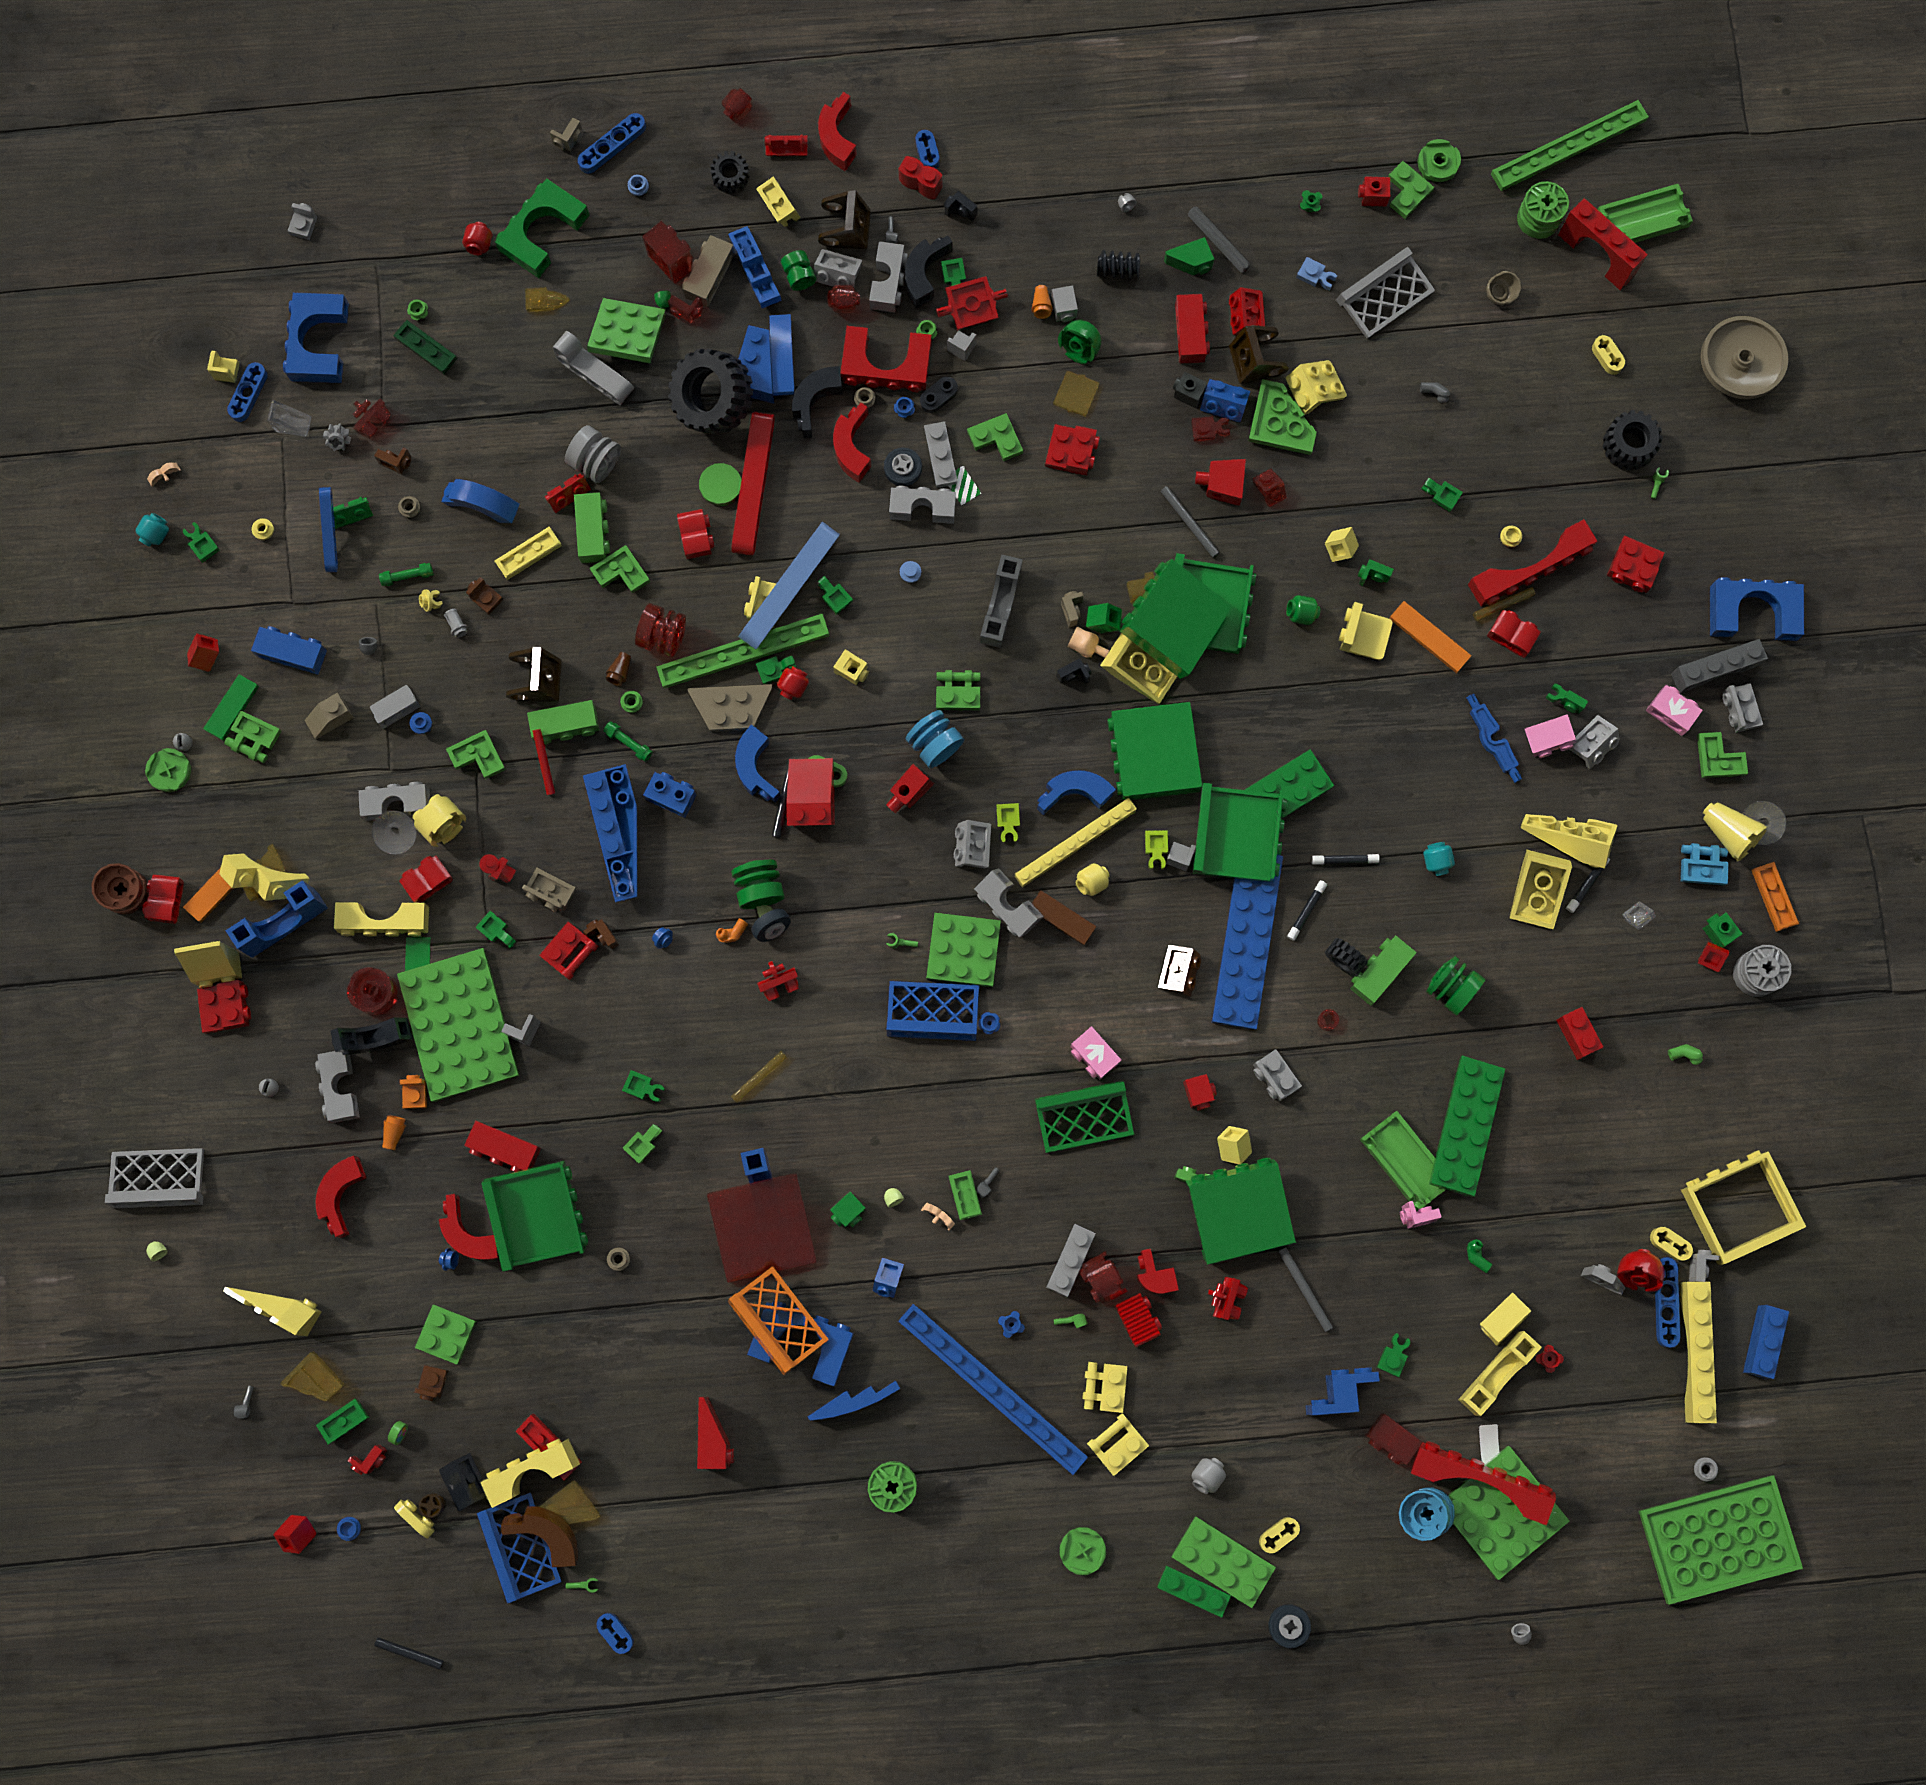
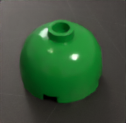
M1075 320L1066 325L1059 333L1058 344L1060 348L1063 346L1067 351L1065 355L1077 363L1086 364L1087 361L1091 362L1098 354L1101 347V335L1098 329L1090 322Z

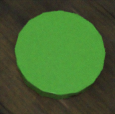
M724 463L713 464L707 467L701 474L699 489L707 502L716 506H727L733 503L739 496L742 480L738 471L731 465Z
M166 748L151 755L147 761L145 773L149 783L154 788L162 792H174L181 789L188 782L191 766L183 753L176 749Z
M1078 1527L1070 1530L1063 1537L1060 1544V1557L1069 1571L1077 1575H1088L1102 1566L1106 1557V1546L1102 1537L1096 1531L1088 1527Z

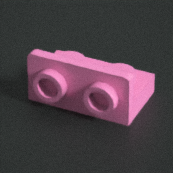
M1413 1201L1401 1207L1402 1211H1400L1401 1221L1403 1225H1407L1408 1229L1430 1224L1441 1218L1439 1208L1432 1210L1431 1206L1418 1209L1416 1212Z

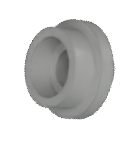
M1704 1457L1696 1461L1694 1473L1702 1481H1711L1717 1476L1718 1467L1712 1459ZM1704 1465H1707L1709 1468L1706 1474L1702 1472Z

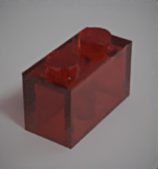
M1383 1413L1379 1415L1365 1435L1370 1439L1369 1445L1378 1451L1382 1448L1388 1453L1387 1458L1396 1465L1400 1463L1407 1465L1423 1443Z

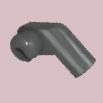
M1421 382L1420 393H1435L1438 395L1437 400L1440 403H1447L1449 401L1450 391L1438 382Z

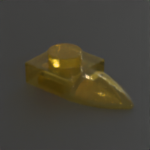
M546 287L525 288L527 312L554 310L569 301L567 296L559 292L548 291Z

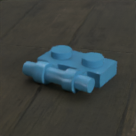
M1695 843L1682 845L1681 853L1690 854V859L1681 860V882L1713 885L1728 884V862L1719 861L1720 856L1727 857L1728 850L1726 848H1719V845L1705 847ZM1700 855L1710 856V861L1699 860Z

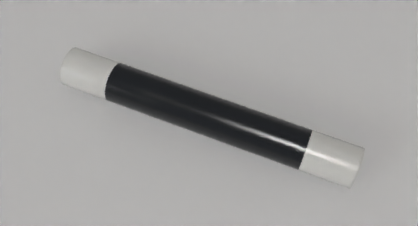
M1379 854L1312 856V865L1379 863Z
M1593 868L1567 905L1566 909L1574 913L1604 868Z
M1319 881L1288 933L1287 938L1295 941L1327 887V883Z

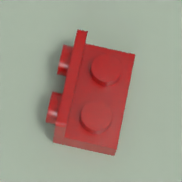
M1240 287L1230 295V324L1233 335H1238L1245 326H1265L1262 291Z

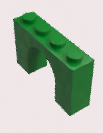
M547 178L536 187L533 196L523 203L520 212L510 219L507 228L497 235L495 241L499 252L538 279L549 267L551 260L548 253L527 239L529 226L540 217L553 216L578 231L590 216L587 205Z

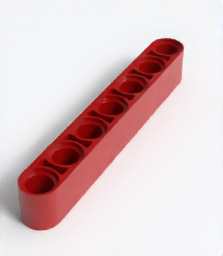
M753 412L751 416L732 539V553L754 555L775 423L774 414Z

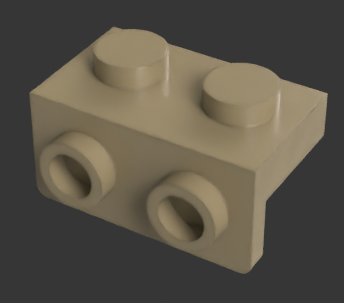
M539 868L535 869L527 886L523 885L522 887L526 892L525 896L534 902H537L538 899L545 902V907L554 912H557L558 909L564 912L577 890L576 887Z

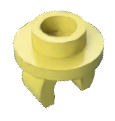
M428 589L423 590L422 594L419 595L420 606L425 611H431L432 608H440L443 604L442 601L436 602L433 600V597H438L440 592L438 590L431 592Z

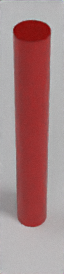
M535 729L532 732L546 794H555L541 729Z

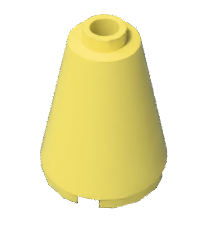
M1718 802L1716 804L1710 803L1703 811L1705 815L1703 820L1737 861L1742 860L1748 854L1747 851L1752 847L1754 848L1767 831V827L1764 824Z

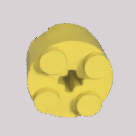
M439 794L434 795L429 800V804L423 809L417 810L412 817L415 821L414 827L433 847H438L436 843L441 841L443 844L451 841L462 830L463 827L460 825L462 820L466 822V816L448 797H441Z

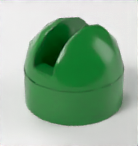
M659 291L654 294L655 302L660 308L666 309L671 305L672 297L670 291Z

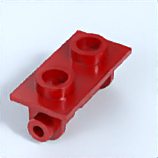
M766 136V156H807L808 136Z
M574 474L573 477L564 482V488H561L559 485L550 492H547L548 495L545 496V499L555 513L574 502V495L586 494L591 490L583 475Z

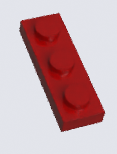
M534 1413L516 1430L533 1450L539 1448L541 1452L548 1449V1443L559 1439ZM578 1466L559 1476L566 1480Z

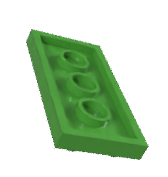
M1196 1516L1171 1556L1251 1608H1253L1276 1568Z

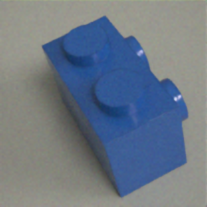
M655 772L643 794L645 800L686 818L697 796L693 786L684 781L680 784L673 780L674 777L665 772L661 774Z

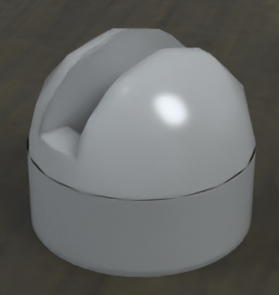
M1125 193L1124 196L1120 195L1118 199L1119 207L1123 212L1131 211L1137 203L1129 193Z
M179 733L174 736L173 745L179 751L185 752L192 747V739L187 734Z
M270 1078L262 1080L259 1084L260 1093L266 1097L276 1095L279 1090L278 1083ZM267 1082H270L269 1085H268V1088H267V1093H266V1092H264V1091H265V1088H266V1084H267Z
M1519 1623L1511 1629L1516 1643L1520 1645L1529 1643L1532 1634L1527 1624Z

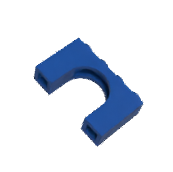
M293 293L292 300L289 301L291 317L287 321L289 338L285 341L287 359L283 362V371L290 381L342 383L343 361L339 355L308 352L303 347V339L306 332L318 323H347L349 303L344 294Z
M1719 578L1710 586V636L1733 637L1738 632L1739 603L1742 599L1748 597L1760 598L1766 601L1773 609L1775 614V640L1797 641L1804 635V584H1796L1794 581L1774 583L1773 580L1753 582L1752 579L1731 581L1730 578Z
M302 880L284 892L289 903L275 915L254 923L244 918L225 931L238 950L253 958L328 909L318 892Z
M773 1299L772 1304L766 1302V1305L774 1306L775 1300ZM777 1301V1307L785 1308V1303ZM764 1309L760 1319L763 1322L772 1323L773 1310ZM776 1310L775 1323L788 1325L790 1312ZM792 1312L791 1325L804 1326L805 1317L803 1314ZM816 1315L814 1321L829 1340L821 1346V1355L812 1379L835 1386L854 1333L849 1332L851 1327L840 1323L834 1327L828 1324L829 1319ZM808 1322L807 1327L813 1328ZM766 1325V1327L771 1332V1326ZM774 1327L773 1336L775 1339L779 1340L788 1328ZM754 1337L747 1355L771 1363V1358Z

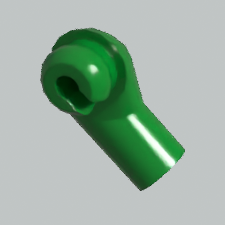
M1474 1239L1467 1246L1468 1260L1477 1268L1487 1273L1492 1263L1482 1257V1242Z

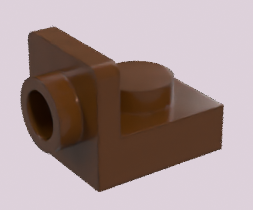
M404 447L398 456L389 450L384 452L380 449L374 455L378 464L399 474H402L404 469H407L411 463V455L408 449Z
M481 577L478 580L472 581L466 591L469 599L488 615L503 601V598L487 585Z
M598 919L593 920L586 925L587 929L583 931L588 938L600 932L597 937L603 946L608 945L613 949L619 945L602 919L599 921Z
M424 1365L419 1386L415 1388L414 1393L420 1394V1399L433 1401L434 1397L441 1398L448 1370Z

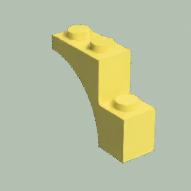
M245 854L224 855L219 873L231 888L252 886L265 901L287 899L284 894L285 891L302 880L307 884L309 882V877L306 874H293L272 870L254 862Z

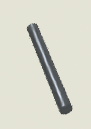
M1167 486L1161 490L1163 496L1212 558L1216 557L1220 552Z
M1285 1247L1278 1251L1324 1331L1332 1329L1333 1326L1287 1248Z

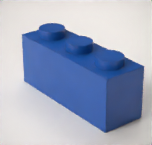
M268 626L267 629L259 627L251 652L256 657L313 674H319L327 652L321 645L322 642L309 638L307 641L301 639L300 635L289 632L288 635L280 633L279 629Z
M1768 1305L1758 1306L1743 1373L1763 1379H1774L1789 1311Z

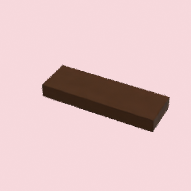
M1041 890L1032 902L1035 908L1044 916L1043 920L1083 946L1096 929L1094 924Z

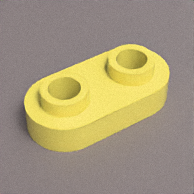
M408 1499L406 1501L400 1500L395 1505L394 1509L423 1537L428 1539L434 1533L433 1521L430 1518L422 1517L416 1512L418 1508L413 1502Z

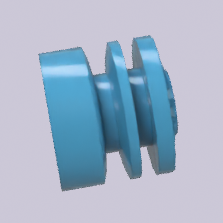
M941 710L932 712L921 719L905 738L909 744H913L912 748L914 751L923 749L920 758L929 769L947 760L964 742V738L955 727L946 730L950 721L948 718L943 719L944 714Z
M1433 1487L1421 1488L1407 1495L1399 1509L1400 1524L1404 1531L1412 1538L1421 1541L1433 1540L1446 1533L1453 1525L1455 1518L1454 1504L1450 1497L1442 1490ZM1433 1510L1434 1514L1426 1516L1425 1511Z

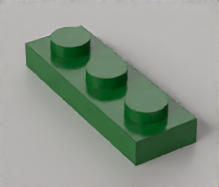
M1167 1565L1157 1585V1588L1221 1618L1231 1595Z

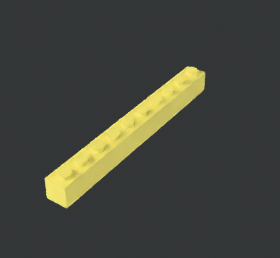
M1127 798L1015 873V878L1023 888L1135 813L1136 807Z

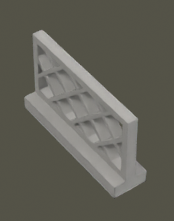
M1408 247L1345 290L1336 299L1340 307L1344 306L1367 339L1435 291L1411 257L1413 253ZM1406 264H1409L1413 270L1412 277L1401 275L1402 267ZM1388 277L1397 279L1396 289L1385 287ZM1401 280L1411 281L1410 292L1399 290ZM1415 282L1422 283L1427 291L1423 294L1414 293ZM1371 289L1380 290L1379 301L1368 299ZM1384 291L1395 293L1394 303L1383 302ZM1398 294L1409 296L1408 305L1397 304ZM1354 301L1364 302L1363 312L1354 311L1350 304ZM1367 303L1378 305L1377 315L1366 313ZM1382 306L1393 308L1391 317L1380 316ZM1365 317L1376 319L1375 328L1371 331L1364 324Z
M204 1149L112 1152L108 1194H105V1204L111 1208L203 1205L201 1188ZM189 1155H197V1162L189 1169L183 1161ZM167 1156H173L177 1161L166 1169L160 1162ZM144 1157H151L154 1162L144 1171L138 1163ZM118 1158H128L131 1161L123 1171L117 1167ZM181 1164L187 1172L177 1180L171 1172ZM159 1165L165 1172L154 1181L148 1174ZM136 1166L142 1173L132 1182L126 1174ZM169 1175L175 1183L169 1189H162L159 1184ZM190 1175L195 1178V1188H185L181 1183ZM146 1176L152 1184L146 1190H139L136 1185ZM124 1177L130 1185L123 1191H115L116 1183Z

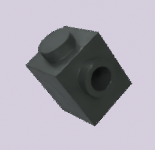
M1184 372L1182 378L1177 377L1172 389L1175 390L1174 398L1197 409L1208 383Z

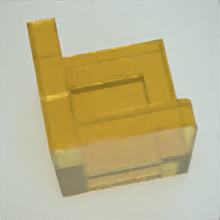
M1153 572L1145 573L1143 579L1127 582L1130 603H1134L1139 596H1143L1145 593L1144 586L1150 579H1154Z

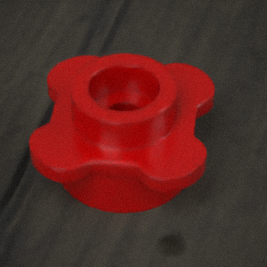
M1546 1345L1544 1351L1536 1356V1362L1542 1364L1548 1373H1553L1555 1367L1564 1360L1563 1356L1555 1351L1552 1345Z

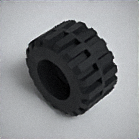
M1630 410L1628 414L1626 412L1621 413L1619 417L1617 416L1603 437V441H1605L1603 449H1607L1605 455L1606 457H1611L1610 462L1612 464L1616 462L1618 464L1617 467L1620 469L1625 466L1626 470H1631L1633 467L1637 470L1641 466L1645 467L1653 459L1662 445L1660 443L1663 440V436L1660 435L1662 432L1661 427L1657 428L1658 421L1656 419L1654 421L1651 420L1652 416L1650 414L1645 416L1643 411L1635 413V410ZM1633 433L1637 435L1642 441L1643 447H1630L1625 443L1622 434Z

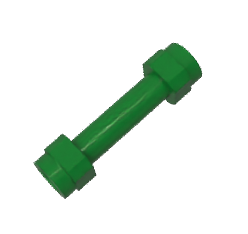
M431 563L419 564L418 568L395 573L390 571L379 573V579L382 586L393 585L394 581L418 576L428 578L434 574Z
M612 721L607 723L603 732L611 739L615 737L636 752L635 756L644 762L649 760L653 754L649 747L645 744L643 746L639 745L620 731L621 727Z

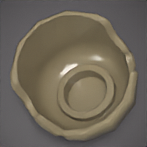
M1502 271L1494 275L1486 286L1487 297L1493 304L1501 306L1510 304L1520 294L1522 288L1520 279L1516 274L1508 271Z

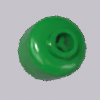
M1297 595L1289 600L1286 614L1293 623L1311 625L1315 619L1319 618L1320 606H1318L1316 599L1313 597Z

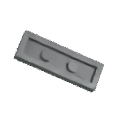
M945 422L924 425L936 488L957 484Z

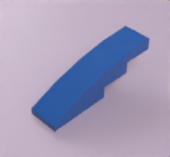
M748 226L729 233L731 243L761 308L781 301L780 294Z
M791 314L771 315L769 317L773 396L795 394Z
M894 1381L878 1393L870 1386L853 1398L848 1391H845L809 1415L808 1418L811 1421L853 1412L876 1403L901 1388L897 1381Z

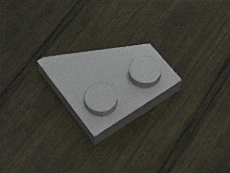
M1598 1264V1266L1593 1265L1583 1269L1582 1277L1622 1296L1625 1286L1617 1276L1611 1274L1610 1268Z

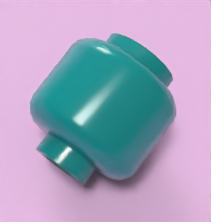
M155 513L144 515L136 527V533L140 537L139 541L149 547L152 544L160 545L169 531V527L166 525L167 521Z
M1445 842L1427 845L1428 849L1423 852L1427 870L1435 872L1436 876L1449 873L1448 869L1455 865L1451 846L1445 845Z

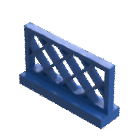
M890 981L887 1037L976 1041L979 985ZM894 988H904L909 994L899 1001L894 996ZM920 989H926L931 994L923 1002L915 995ZM942 990H948L953 995L945 1003L937 996ZM964 991H974V998L968 1004L959 997ZM910 997L919 1004L911 1012L903 1005ZM932 998H935L941 1005L934 1013L925 1006ZM955 999L963 1005V1008L956 1014L947 1007ZM898 1007H901L907 1014L902 1020H892V1013ZM921 1008L929 1015L924 1021H918L913 1016ZM943 1009L952 1016L947 1022H940L936 1017ZM967 1010L973 1016V1023H963L958 1017Z
M531 1493L477 1513L507 1603L561 1582L557 1567H552L549 1546L543 1539V1543L537 1541L539 1537L537 1535L535 1539H531L523 1534H516L518 1537L513 1547L510 1548L503 1545L501 1540L502 1532L499 1534L497 1526L501 1527V1525L495 1522L492 1513L503 1509L510 1514L516 1513L514 1510L518 1502L528 1499L530 1506H535ZM514 1504L512 1511L505 1508ZM520 1536L533 1542L527 1555L514 1550ZM535 1543L545 1547L546 1555L542 1562L530 1557ZM505 1549L510 1550V1554H509L508 1558H507ZM513 1552L525 1557L520 1571L512 1568L509 1564ZM547 1556H548L550 1565L545 1564V1560H546ZM528 1559L541 1564L535 1578L522 1572ZM543 1566L552 1569L555 1576L554 1580L545 1583L537 1579ZM512 1571L518 1573L516 1580ZM520 1575L533 1580L530 1589L519 1593L517 1587ZM535 1582H539L542 1584L533 1588Z

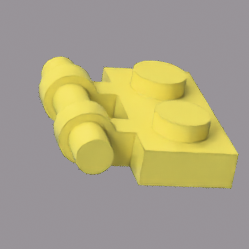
M1088 1362V1371H1085V1378H1087L1086 1392H1083V1399H1085L1084 1409L1093 1410L1094 1400L1100 1401L1101 1411L1123 1413L1127 1366L1104 1364L1103 1373L1097 1372L1098 1363ZM1096 1379L1102 1380L1101 1394L1095 1393Z

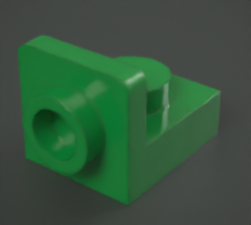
M1369 559L1366 566L1362 564L1357 577L1361 578L1359 585L1363 586L1367 575L1371 576L1376 582L1387 583L1394 569Z

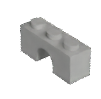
M879 242L876 270L887 272L890 277L882 282L872 281L869 299L870 309L895 313L896 305L900 306L902 293L899 292V286L904 285L905 278L902 268L906 266L908 260V253H905L904 245Z
M897 486L896 488H891L890 520L911 521L913 510L917 506L925 505L933 512V522L954 524L956 492L945 488L939 489V491L930 490L927 487L909 489L907 486Z
M411 782L409 786L389 784L387 788L368 786L365 787V790H358L360 817L365 821L387 819V808L394 801H402L404 812L411 817L417 810L423 809L429 804L430 800L429 788L422 782Z
M999 868L992 870L974 888L978 893V898L991 906L993 914L998 919L1005 921L1008 925V930L1013 935H1018L1019 937L1026 935L1044 916L1030 901L1022 903L1018 908L1009 905L1006 894L1014 884Z
M335 1051L317 1054L318 1061H316L315 1065L317 1073L321 1075L322 1083H319V1091L321 1096H324L325 1105L322 1106L324 1118H327V1121L332 1123L360 1118L356 1095L351 1093L340 1095L337 1090L339 1079L345 1075L353 1074L350 1055H342V1052Z
M1074 1224L1046 1286L1047 1289L1066 1298L1068 1297L1096 1233Z

